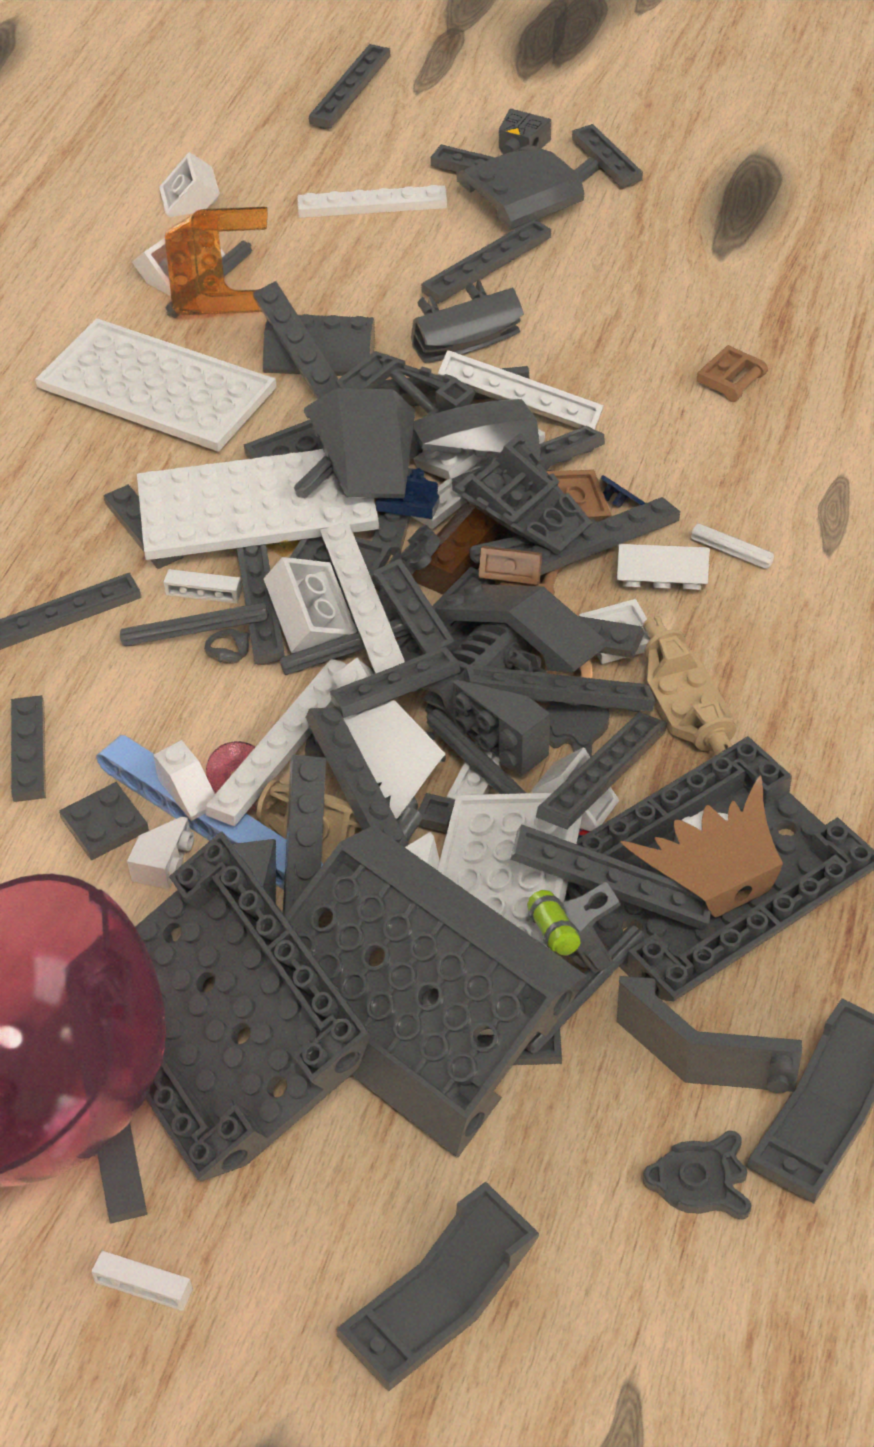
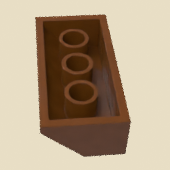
M467 502L437 534L440 538V543L431 556V562L425 568L416 570L412 577L417 584L443 595L470 567L479 569L480 563L471 561L469 549L475 545L502 540L509 529Z

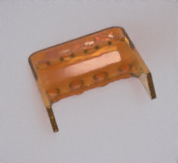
M267 207L200 209L166 231L165 247L171 304L176 313L181 315L262 312L253 297V292L257 290H233L226 285L219 232L266 230L268 219Z

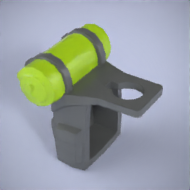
M607 882L581 897L561 902L549 890H540L530 896L527 903L529 917L540 929L543 941L548 949L550 948L551 951H556L560 955H569L582 968L587 967L595 974L614 963L593 928L597 920L621 905ZM599 896L608 897L606 904L601 908H591L586 911L595 898Z

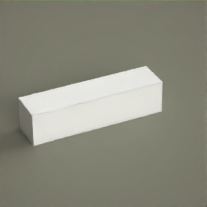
M168 569L164 580L165 593L169 596L237 604L242 592L240 577Z
M101 1251L91 1271L95 1283L181 1311L184 1310L193 1290L189 1278L105 1251Z

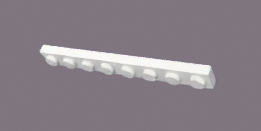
M349 522L335 524L320 530L374 673L376 674L404 663V658Z
M334 659L329 660L206 804V816L236 826L260 797L265 786L271 780H274L289 762L292 755L298 751L313 733L311 728L299 719H306L305 717L310 708H333L335 706L332 703L330 691L337 689L338 686L332 676L348 664Z

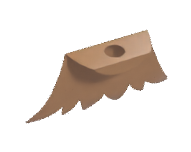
M761 775L750 791L743 812H741L735 801L731 802L728 810V821L709 805H706L703 811V831L684 821L674 820V829L679 844L664 838L655 837L656 843L661 848V850L627 841H620L640 859L702 898L714 917H719L769 892L783 865L767 825ZM745 886L752 887V890L738 892L741 888Z

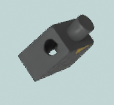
M510 108L499 128V149L502 154L526 145L543 148L551 141V119Z

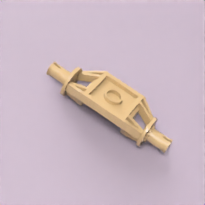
M654 616L657 624L650 617L643 623V628L651 639L646 644L644 651L648 659L646 684H649L654 696V705L663 721L667 723V728L671 735L693 742L699 750H713L715 755L732 746L730 740L736 732V725L731 720V713L705 666L686 645L684 634L675 629L666 630L659 616Z
M271 780L252 806L257 808V821L265 824L266 827L287 839L289 784H282L278 780ZM325 793L321 859L323 864L341 841L362 831L349 802ZM277 811L285 814L284 823L275 816Z

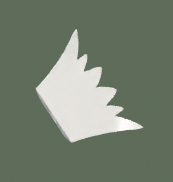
M392 700L374 709L343 719L376 782H381L380 789L384 797L391 796L390 808L397 819L436 765L446 761V754L395 700ZM299 719L302 723L310 727L306 719Z

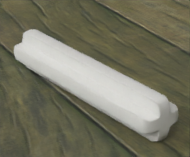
M696 524L692 530L691 538L697 542L764 569H769L773 563L774 554L770 551L702 524Z

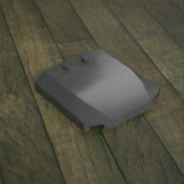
M526 145L457 172V182L469 193L474 192V190L478 191L497 208V218L510 230L584 201L581 176L553 152L532 145Z

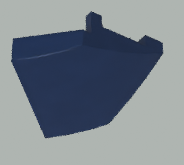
M420 468L413 469L412 473L407 476L404 498H377L376 511L433 519L440 502L438 483L436 481H428L424 477V471Z

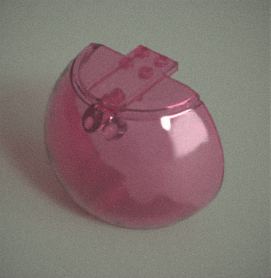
M35 874L19 877L0 884V1188L24 1186L54 1178L76 1168L97 1155L124 1130L136 1115L151 1089L163 1059L166 1040L163 998L155 968L140 934L127 914L110 895L82 879L68 875Z

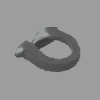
M234 629L216 632L206 640L205 652L210 657L218 658L219 662L237 663L248 652L250 633ZM232 636L239 647V652L225 648H212L211 644L219 637Z

